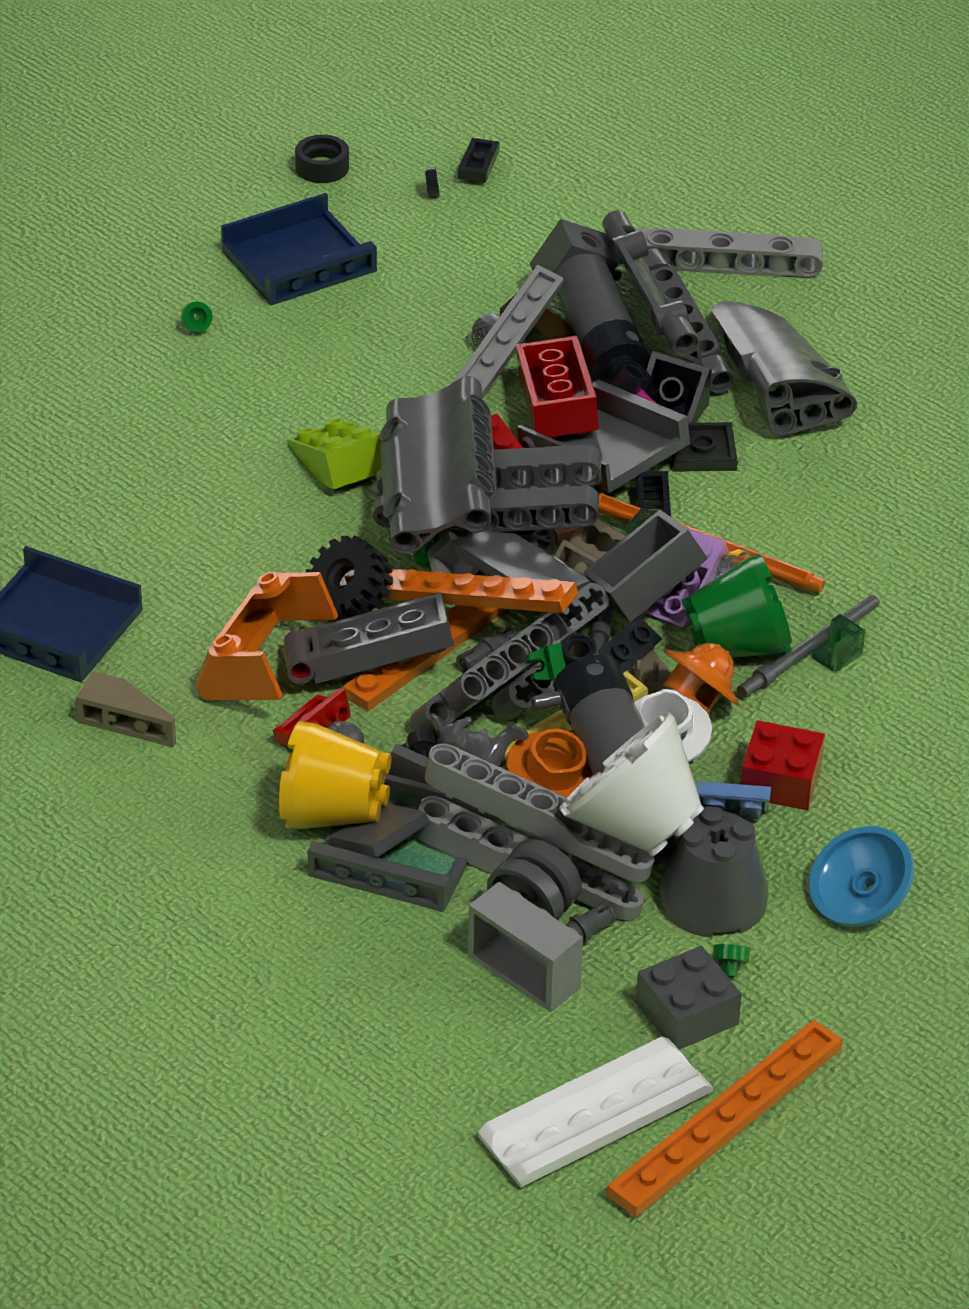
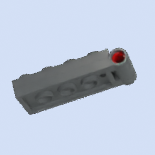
M441 592L303 631L293 630L284 638L287 676L295 684H305L313 676L316 684L328 680L340 681L353 673L361 671L372 672L379 669L382 665L393 662H408L415 656L426 653H440L446 650L447 647L454 646L449 618Z

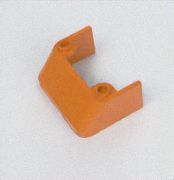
M268 572L260 576L258 582L213 641L195 681L196 689L202 699L280 700L283 694L265 653L257 651L278 621L336 620L338 614L320 572Z

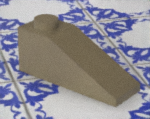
M93 671L76 696L78 723L174 748L176 744L175 718L127 680Z

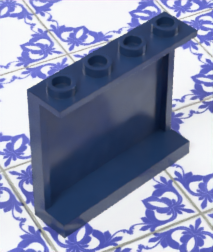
M327 193L221 225L222 251L271 306L377 271V247L372 241L359 244L328 210Z
M25 546L23 548L24 566L0 591V654L82 683L143 611L141 585Z

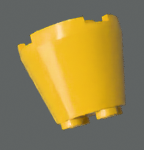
M298 722L288 742V748L293 749V752H290L288 756L286 770L281 772L279 814L280 819L286 820L285 827L309 829L369 823L372 821L378 822L381 806L388 804L390 786L385 785L384 782L385 774L388 775L390 770L391 754L383 753V751L319 724Z

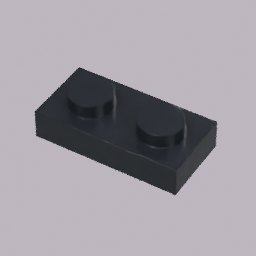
M471 138L458 168V179L474 183H486L499 154L500 142Z

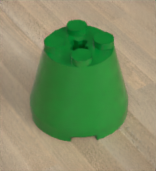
M760 554L746 558L687 598L681 599L687 618H690L692 627L689 628L695 646L704 643L719 644L723 649L729 651L732 658L779 655L792 650L790 645L792 638L787 618L772 582H769L772 580L771 573Z

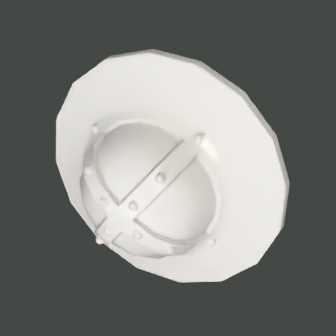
M662 689L659 692L645 695L635 701L645 726L661 715L666 718L667 712L674 716L688 762L699 757L710 744L712 724L708 713L696 701L681 695L675 690Z

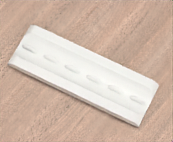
M660 1037L486 1122L478 1131V1137L521 1188L713 1092V1087L688 1062L669 1038Z

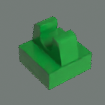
M561 643L540 647V649L526 656L527 661L536 659L541 663V670L530 674L531 680L553 681L566 667Z

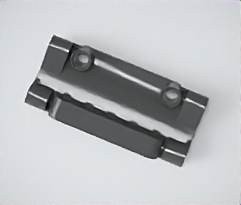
M615 210L608 213L602 221V227L611 241L614 257L619 265L624 264L651 311L652 321L658 335L664 334L676 355L688 359L691 363L712 369L710 385L712 392L720 394L731 389L735 383V376L724 357L720 355L716 337L677 271L670 267L662 251L657 248L648 249L643 232L640 229L635 230L625 212Z
M464 376L433 394L391 400L386 407V424L382 428L380 439L383 484L382 514L390 520L391 546L393 550L403 555L413 554L439 531L452 526L462 527L474 533L483 532L488 529L492 520L489 498L496 492L497 487L491 412L483 401L482 387L478 379Z

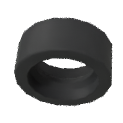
M332 135L306 137L299 141L295 147L296 172L300 177L310 182L330 183L338 181L345 177L349 171V146L344 140ZM317 157H328V158H333V159H329V160H314L313 158H317Z

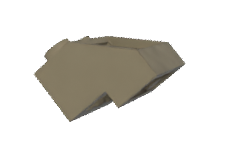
M597 519L591 526L577 528L570 542L563 539L555 556L569 568L585 576L583 572L626 538L627 535Z

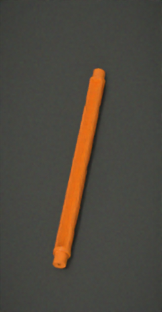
M603 493L599 494V513L639 527L655 514ZM681 524L691 530L725 541L729 553L737 549L744 551L738 554V557L730 555V562L734 564H739L746 558L760 554L774 579L805 591L812 590L817 593H821L825 586V579L814 576V573L801 569Z

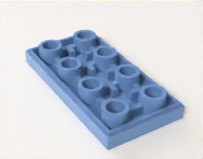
M697 781V792L701 805L704 808L707 806H717L722 811H740V817L760 819L761 813L768 811L771 787Z

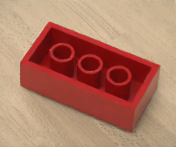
M572 336L517 344L519 379L534 431L554 439L560 435L574 433L582 435L590 431L599 430L596 395L578 337Z

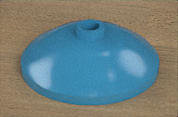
M864 826L848 830L830 841L819 853L812 866L809 889L813 903L824 917L838 925L860 927L878 922L891 914L907 896L914 877L913 857L905 842L888 829Z

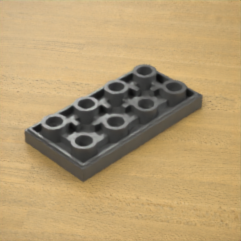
M484 530L483 532L472 533L451 541L450 551L462 558L465 564L474 566L484 572L485 576L528 577L540 580L557 579L559 581L575 582L578 591L591 582L512 531L492 532Z

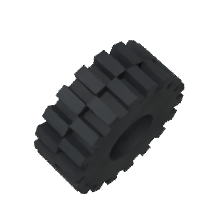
M348 535L341 536V542L334 538L329 541L330 547L328 549L322 546L318 550L321 554L318 559L312 557L309 563L313 565L312 570L306 569V572L321 573L338 614L336 620H332L333 622L372 612L375 607L381 609L384 604L380 600L382 597H389L390 591L386 586L393 585V578L388 575L393 572L392 567L387 563L388 559L366 540H362L354 535L352 539ZM354 570L351 581L339 589L343 576L349 571Z

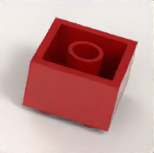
M756 720L742 764L740 784L771 787L769 803L808 811L822 766L825 733Z

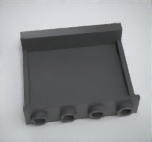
M596 380L592 383L597 401L599 430L590 431L582 435L575 433L560 435L552 439L522 425L517 426L518 440L523 448L592 445L601 452L602 460L600 480L594 487L608 493L690 444L687 416L601 380Z

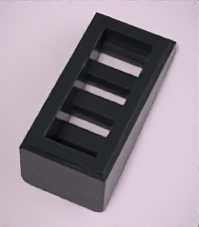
M646 471L636 476L637 507L644 510L645 508L663 507L662 511L671 517L668 471ZM644 490H661V492L644 493ZM644 499H662V501H644ZM647 510V511L652 512V513H656L658 510Z

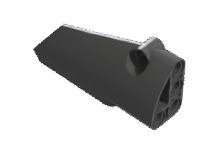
M721 301L711 309V314L723 331L724 342L730 358L746 381L753 380L756 384L761 414L773 433L777 435L795 433L846 419L855 412L857 401L843 382L842 370L831 367L785 318L768 310L739 302ZM779 385L775 391L769 392L773 386ZM809 405H814L811 410L804 412ZM784 413L781 418L774 420L778 414Z

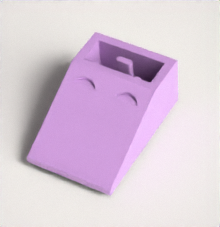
M689 528L687 529L708 559L700 565L694 574L685 577L674 586L671 593L661 597L652 604L644 614L682 629L688 625L690 618H687L681 599L687 598L723 574L731 560V556L723 561V556L729 553L725 541Z

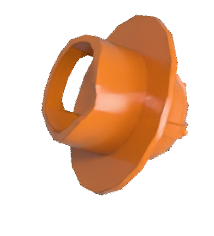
M704 643L695 646L691 651L685 652L669 649L663 651L678 663L663 683L665 688L675 690L681 695L696 701L708 714L721 696L736 706L740 704L731 689L732 683L730 681L734 674V662L729 651L723 649L719 644Z
M557 728L546 729L543 732L528 734L529 738L527 740H517L508 752L507 771L566 798L587 777L590 779L593 776L586 760L587 754L583 742L576 735L566 730Z

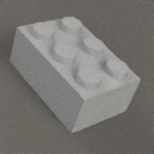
M497 882L469 904L468 957L549 1012L555 1010L580 989L583 937L575 929L567 927L552 917L546 910L538 908L523 898L520 893L511 890L501 882Z

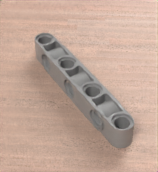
M635 228V230L640 229L643 232L648 249L657 248L662 251L670 267L676 271L775 277H814L823 268V246L820 241L813 238L687 229Z

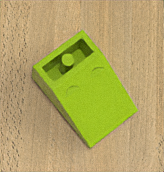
M343 418L328 420L325 422L324 427L318 429L313 427L297 431V436L287 439L289 447L317 481L331 489H337L375 476L377 471L382 469L380 433L370 430L369 427L358 426L354 422H346Z

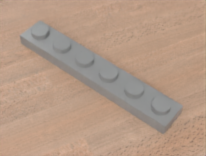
M537 265L453 382L464 376L478 379L481 383L483 398L516 352V345L522 344L562 288L564 278Z

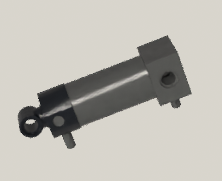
M560 219L529 263L533 271L537 265H540L564 278L563 286L557 293V296L560 298L575 336L578 337L585 363L594 382L601 380L636 395L649 378L646 369L650 360V354L639 330L634 325L615 282L621 278L622 273L619 269H616L619 264L614 257L611 241L604 232Z
M573 633L568 635L562 643L566 667L556 676L553 683L554 692L533 696L531 704L535 710L560 705L566 721L572 726L575 735L584 744L587 754L586 760L594 776L599 771L601 773L604 772L605 766L602 763L631 737L643 729L645 725L618 661L610 655L596 654V642L587 634ZM673 834L666 840L668 844L653 856V865L668 862L679 836L677 837Z

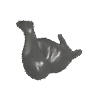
M435 713L430 715L437 731L439 744L452 745L498 767L501 765L507 747L513 741L527 740L529 738L528 732L515 724L507 725L495 738H490L487 735V729L480 732L463 730L465 726L472 722L471 717L447 724Z

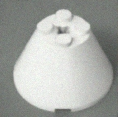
M670 712L666 713V718L662 715L625 742L602 763L605 766L604 772L601 773L599 771L590 779L587 777L567 797L571 804L562 803L559 808L560 812L568 818L643 851H647L651 857L668 844L666 840L673 834L677 837L683 834L694 823L693 819L702 812L704 807L699 799L674 716Z

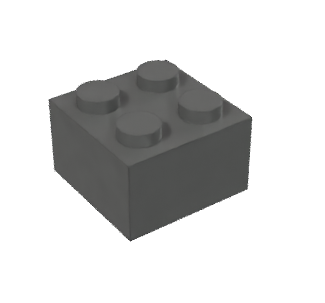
M702 945L638 971L637 1005L661 1035L669 1038L679 1050L739 1025L742 993Z

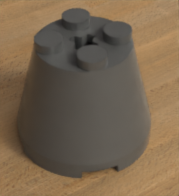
M707 806L693 819L694 823L679 836L660 879V900L666 910L665 915L684 931L711 938L713 933L735 930L741 934L754 927L762 919L768 902V883L754 834L755 827L750 821H746L738 815L722 811L717 806Z

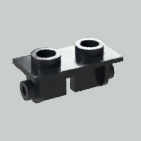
M639 615L597 652L613 656L624 673L638 659L640 660L655 647L662 638Z

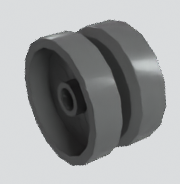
M536 839L520 842L487 880V890L497 882H501L511 890L520 893L523 898L538 908L546 910L557 920L577 900L581 894L582 887L578 870L569 857L556 846Z

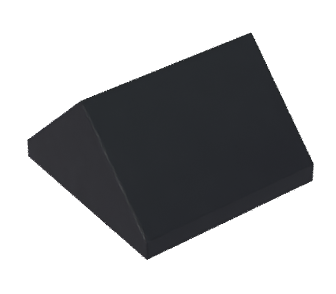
M653 351L646 369L649 378L641 389L656 404L687 416L688 423H696L709 405L712 369Z

